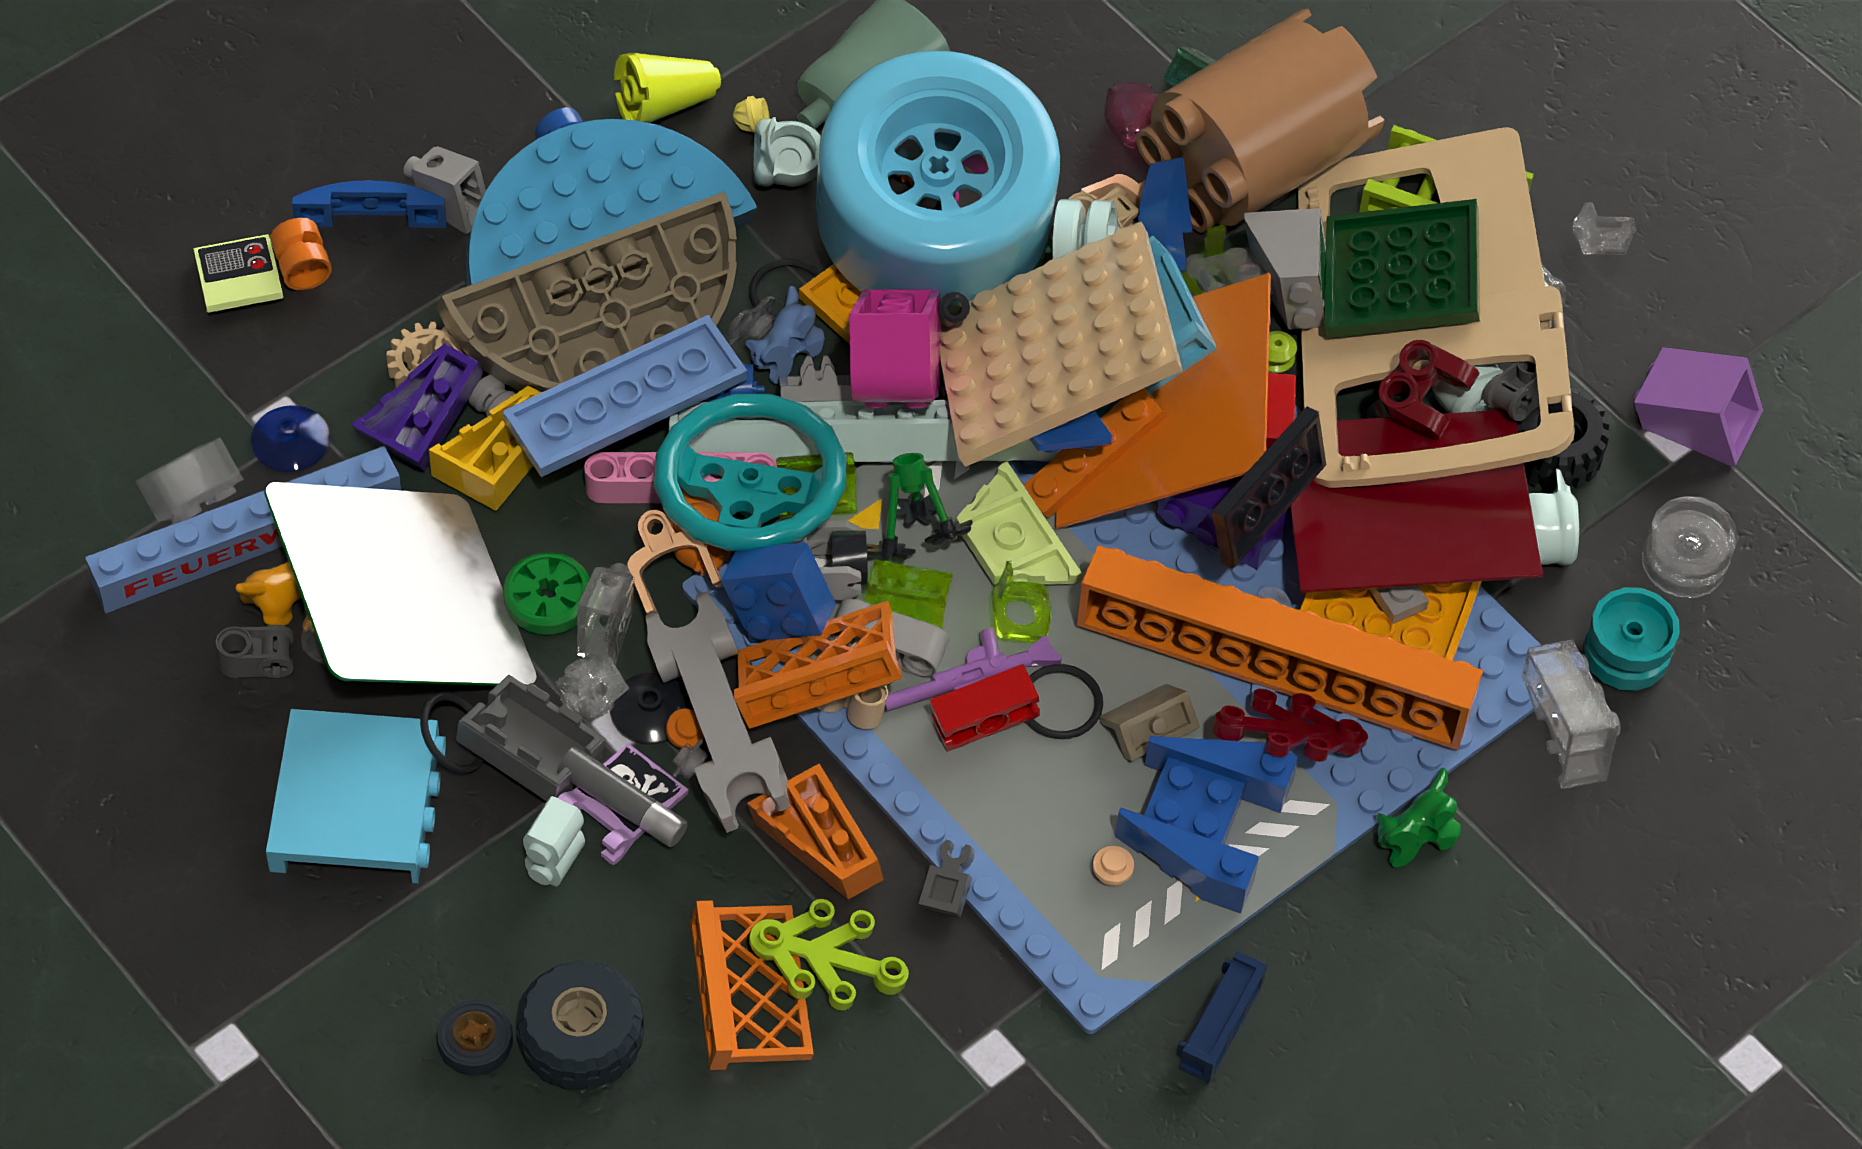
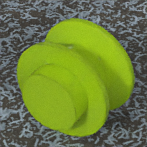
M1269 332V372H1285L1295 362L1297 344L1294 338L1285 332Z

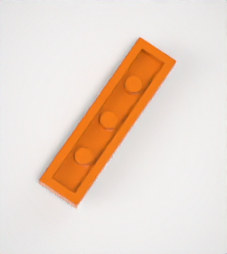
M1145 388L1127 395L1100 418L1112 434L1111 444L1098 445L1093 449L1080 447L1064 449L1023 486L1041 512L1050 518L1073 496L1161 422L1167 414Z

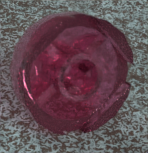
M1132 82L1116 83L1113 86V90L1109 87L1104 108L1106 123L1114 135L1123 139V144L1130 148L1138 149L1136 134L1151 124L1152 106L1159 95L1151 93L1152 86Z

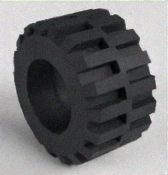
M1572 389L1571 398L1575 428L1573 443L1555 456L1525 462V474L1529 478V484L1536 487L1539 483L1544 485L1543 490L1552 491L1553 487H1557L1556 469L1561 471L1565 484L1568 486L1572 485L1576 489L1584 486L1585 480L1590 482L1595 477L1596 471H1599L1609 441L1610 432L1608 430L1610 423L1608 418L1603 417L1605 411L1602 406L1593 405L1594 398L1589 395L1583 397L1580 395V390ZM1562 402L1548 404L1549 414L1563 412ZM1540 406L1533 410L1524 420L1516 421L1518 433L1536 429L1540 425Z

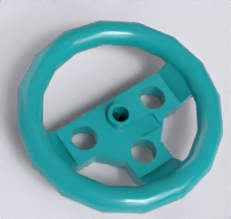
M733 394L699 405L671 427L655 456L654 489L667 517L695 540L727 551H746L765 546L790 544L802 540L831 517L846 488L847 456L832 426L806 405L773 394ZM735 418H771L794 426L813 441L823 461V466L816 472L810 473L697 454L689 444L709 427ZM710 474H717L722 477L716 482H708L703 479ZM680 486L691 496L709 499L720 513L718 522L705 518L686 502ZM785 487L799 489L797 493L792 495L780 492ZM738 512L742 516L749 518L739 520L732 516ZM784 512L796 513L789 519L761 527L763 523Z

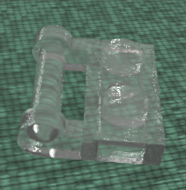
M1248 247L1231 248L1223 254L1207 258L1199 254H1193L1186 259L1185 271L1191 278L1197 279L1205 293L1267 274ZM1213 275H1218L1223 283L1217 282ZM1271 278L1270 294H1274V285H1273V279H1272V278Z

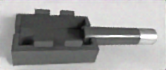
M508 674L489 692L486 709V705L478 703L459 721L456 736L457 742L545 801H548L551 796L558 798L562 793L568 792L576 785L668 847L675 846L687 829V820L600 763L599 760L603 756L606 738L582 723V716L564 704L559 708L550 702V695L532 683L526 686Z

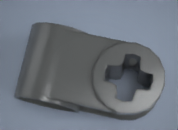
M1529 361L1515 362L1501 374L1494 376L1485 388L1484 403L1491 408L1499 407L1507 411L1509 417L1515 421L1524 420L1533 410L1540 406L1536 365Z
M282 625L266 627L233 626L225 628L216 638L219 670L230 678H282L290 675L294 670V662L290 658V645L294 641L293 630ZM231 651H241L240 653H237V654H230V653H229V652H231Z

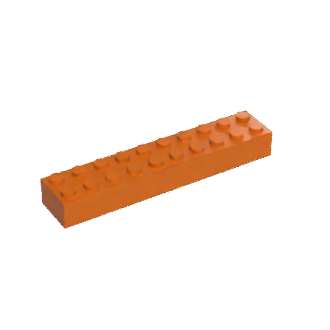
M1097 545L1082 581L1077 626L1290 696L1296 693L1307 694L1315 699L1317 705L1454 750H1459L1483 673L1482 669L1475 668L1468 662L1454 661L1435 655L1432 651L1425 648H1414L1396 642L1388 636H1377L1358 630L1351 624L1337 623L1318 617L1311 611H1300L1279 604L1271 598H1260L1242 592L1234 586H1223L1205 580L1194 573H1183L1165 567L1157 561H1146L1128 555L1117 548L1109 549Z

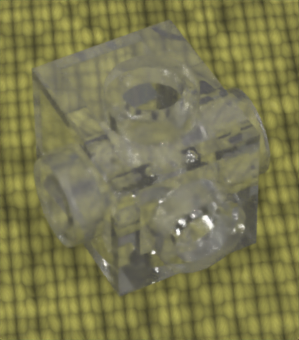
M589 654L586 658L578 659L569 664L564 670L565 675L555 682L562 693L560 696L562 704L580 716L599 718L607 714L614 707L613 702L630 689L611 658L596 654Z

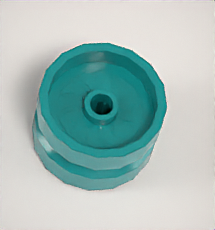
M1625 587L1609 592L1598 602L1583 644L1584 659L1591 673L1604 684L1619 690L1638 691L1653 686L1664 677L1680 634L1679 619L1672 606L1666 600L1646 589Z

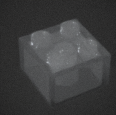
M217 438L199 445L136 480V483L157 521L161 522L170 519L175 524L202 511L200 503L204 501L207 505L213 502L217 503L237 491L233 485L244 479L221 438Z

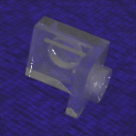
M1585 202L1579 216H1576L1573 222L1574 236L1578 238L1584 254L1626 255L1637 228L1633 217L1598 216L1592 202Z

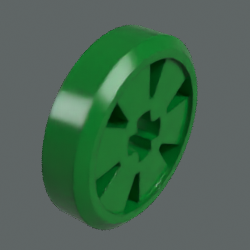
M553 552L533 554L519 561L510 570L505 579L504 602L510 618L518 626L529 632L552 635L568 631L578 625L590 609L592 602L590 577L579 562L567 555ZM548 589L549 592H552L554 590L555 596L548 598L545 594L541 597V591Z

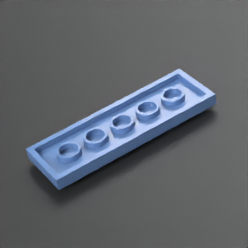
M707 315L504 410L503 420L539 475L543 477L747 380V369L712 319Z

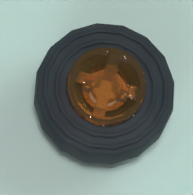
M479 999L463 1001L451 1007L441 1018L437 1029L438 1051L445 1063L456 1072L470 1076L487 1074L499 1068L508 1058L513 1045L512 1024L505 1012L491 1002Z

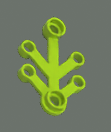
M817 899L813 901L808 912L785 923L774 919H765L756 923L751 930L749 942L754 953L761 959L774 960L789 983L788 990L790 994L798 999H805L812 994L815 978L811 972L800 970L791 954L807 960L828 992L831 1006L837 1010H847L853 1005L856 990L849 982L841 981L832 966L873 977L875 987L880 992L888 995L901 992L908 979V968L899 958L887 957L878 961L836 949L850 941L866 939L871 935L875 920L872 914L864 910L854 912L849 923L811 941L797 938L796 936L813 927L824 928L830 925L835 909L828 900ZM823 910L828 916L819 917L814 911ZM863 921L867 924L868 928L861 929L855 925V922ZM764 935H773L776 938H778V940L769 941L765 938ZM885 969H893L899 974L895 976L890 975ZM803 980L809 987L800 988L795 984V981ZM844 992L849 996V999H839L835 993Z

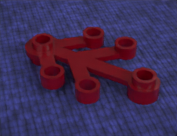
M1267 689L1254 690L1250 706L1253 710L1265 713L1275 720L1246 717L1242 709L1228 705L1222 707L1221 711L1216 713L1212 726V732L1215 736L1228 741H1240L1244 737L1245 730L1269 733L1264 749L1268 754L1275 757H1286L1291 749L1306 742L1304 755L1310 760L1317 762L1326 761L1328 755L1335 751L1346 755L1358 754L1368 740L1367 732L1358 722L1350 719H1342L1338 722L1314 709L1316 701L1310 695L1303 693L1294 694L1289 711L1276 704V694ZM1301 718H1306V719H1308L1309 721L1313 722L1314 724H1310L1309 722H1307V721H1305V720H1303V719H1301Z

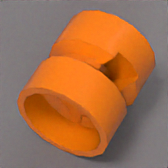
M294 218L279 224L273 229L270 235V243L275 257L279 261V269L284 283L289 288L294 290L312 289L321 285L329 278L332 272L331 263L323 247L319 229L314 221L308 218Z

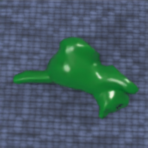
M1441 768L1429 790L1417 796L1411 806L1402 814L1390 817L1377 813L1376 818L1379 823L1377 831L1378 843L1382 848L1393 850L1389 859L1392 867L1398 868L1408 864L1414 859L1425 843L1432 842L1440 850H1448L1457 842L1461 832V825L1453 818L1457 811L1456 799L1448 797L1444 792L1448 783L1447 769Z

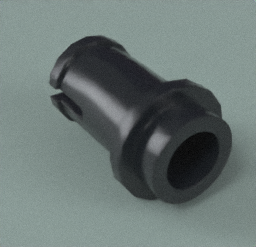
M959 292L947 293L939 302L940 315L948 322H961L969 314V301ZM952 300H957L961 303L959 310L954 313L947 311L948 303Z

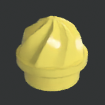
M748 96L747 99L737 103L733 113V120L738 127L755 133V126L760 119L769 118L766 100L764 98L755 99L754 96Z

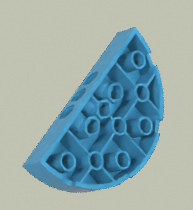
M623 119L592 120L572 124L546 134L523 148L507 162L493 179L478 207L468 239L465 256L466 287L724 191L732 210L735 228L750 223L758 207L746 187L722 160L707 148L678 132L651 123Z

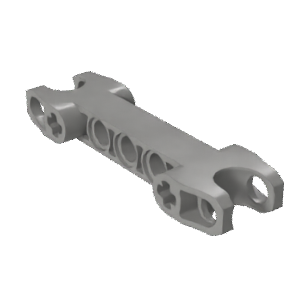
M706 591L696 595L699 609L698 614L691 623L684 627L671 628L664 625L657 611L646 615L647 642L663 683L681 676L683 678L713 759L694 767V770L711 811L718 817L728 833L738 829L735 810L738 803L748 795L755 793L768 795L774 801L779 812L790 808V801L787 790L788 779L771 737L753 744L751 743L721 664V660L739 654L723 612L715 605Z

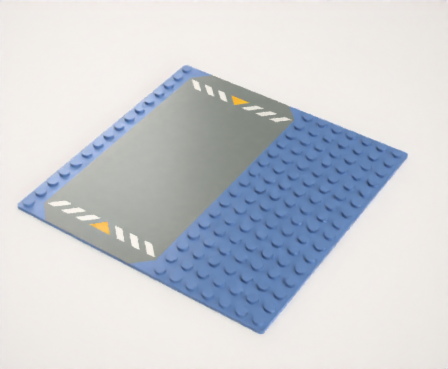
M1295 405L1296 419L1302 411ZM1010 460L1008 463L1024 485L1051 460L1045 462ZM932 461L925 463V467L932 469L933 481L947 516L952 517L955 522L956 517L966 505L971 504L975 500L976 493L984 484L988 485L997 475L998 467L1004 462L978 461L965 467L959 461ZM866 462L846 475L845 491L827 521H848L859 526V530H866L867 544L879 545V541H882V537L886 535L890 492L888 474L894 472L893 462ZM924 484V489L919 492L925 498L929 495V492ZM900 487L898 499H908L911 493L902 492ZM1159 500L1059 529L1056 528L1057 512L1050 518L1044 515L1082 572L1081 582L1077 584L994 585L962 535H957L955 541H948L947 539L939 546H933L932 543L925 542L924 539L934 535V530L939 529L937 522L940 519L937 513L931 514L932 521L930 523L923 522L918 516L916 522L910 526L905 523L906 517L896 518L895 536L898 537V543H904L906 545L905 548L915 549V554L908 556L906 560H900L893 556L889 560H884L882 556L872 557L867 555L868 588L861 589V594L852 599L872 605L888 601L893 612L935 625L944 630L949 636L950 641L936 673L966 664L968 652L982 646L980 631L983 629H995L999 652H1003L1006 657L1028 650L1042 636H1047L1053 649L1061 655V664L1082 669L1097 682L1103 695L1101 715L1162 685L1169 684L1188 691L1200 728L1180 738L1223 740L1212 732L1215 715L1221 711L1222 707L1228 705L1242 709L1246 717L1275 720L1267 714L1257 712L1251 708L1250 703L1254 690L1267 689L1272 691L1277 696L1276 704L1289 711L1292 696L1077 626L1082 581L1097 545L1109 549L1117 548L1128 555L1146 561H1157L1165 567L1183 573H1194L1205 580L1223 586H1234L1242 592L1260 598H1271L1279 604L1300 610L1306 593H1301L1291 506L1286 511L1281 539L1259 569L1255 570L1247 564L1240 563L1231 569L1221 564L1218 548L1202 543L1195 535L1179 526L1176 527L1168 524L1157 514ZM789 512L774 523L789 519L796 513ZM735 551L731 552L728 559L722 564L721 569L718 570L721 579ZM832 554L813 555L819 567H832ZM697 572L683 582V593L697 609L696 595L708 592L715 605L723 612L738 650L764 642H750L724 586L717 589L712 584L708 573L701 576ZM1480 586L1454 657V661H1465L1473 667L1483 670L1473 710L1459 750H1454L1315 704L1314 709L1338 722L1342 719L1358 722L1368 734L1367 743L1360 749L1358 754L1346 755L1335 751L1328 755L1327 760L1323 762L1310 760L1304 755L1306 742L1291 749L1289 753L1299 757L1294 781L1281 813L1245 800L1241 801L1225 844L1259 856L1255 879L1241 914L1201 900L1190 891L1191 887L1176 876L1171 878L1160 870L1161 865L1142 851L1138 854L1115 837L1120 807L1144 816L1162 771L1145 766L1146 754L1133 761L1125 759L1115 730L1102 725L1100 718L1088 732L1070 739L1046 737L1033 730L1025 721L947 752L931 719L933 712L929 700L940 695L890 711L884 710L881 723L872 729H861L851 724L847 716L848 708L846 707L836 712H824L815 707L794 715L933 866L942 867L943 860L940 855V848L946 839L954 844L951 854L952 858H958L963 854L965 844L970 845L974 849L973 862L969 867L963 869V873L969 874L972 877L966 903L1082 1030L1088 1034H1093L1379 825L1376 818L1377 813L1392 816L1429 789L1441 768L1447 769L1449 774L1567 688L1571 683L1572 675ZM835 600L836 605L829 620L835 618L843 600ZM804 644L793 647L789 653L796 654ZM817 649L809 659L815 660L824 650ZM766 656L750 661V665L758 666ZM779 661L770 671L777 673L786 662ZM1029 666L1025 669L1030 676L1034 671L1045 666ZM901 670L902 679L885 685L887 686L888 694L931 681V677H921ZM1054 672L1042 676L1033 683L1039 695V703L1037 705L1040 709V716L1034 718V720L1048 729L1056 731L1076 729L1086 723L1094 712V694L1089 685L1080 677L1064 672ZM1301 718V719H1303V720L1309 722L1310 724H1314L1313 722L1309 721V720L1306 719V718ZM1245 730L1244 737L1240 741L1265 744L1269 733ZM1104 847H1122L1134 859V871L1131 878L1119 886L1103 884L1093 871L1094 857Z

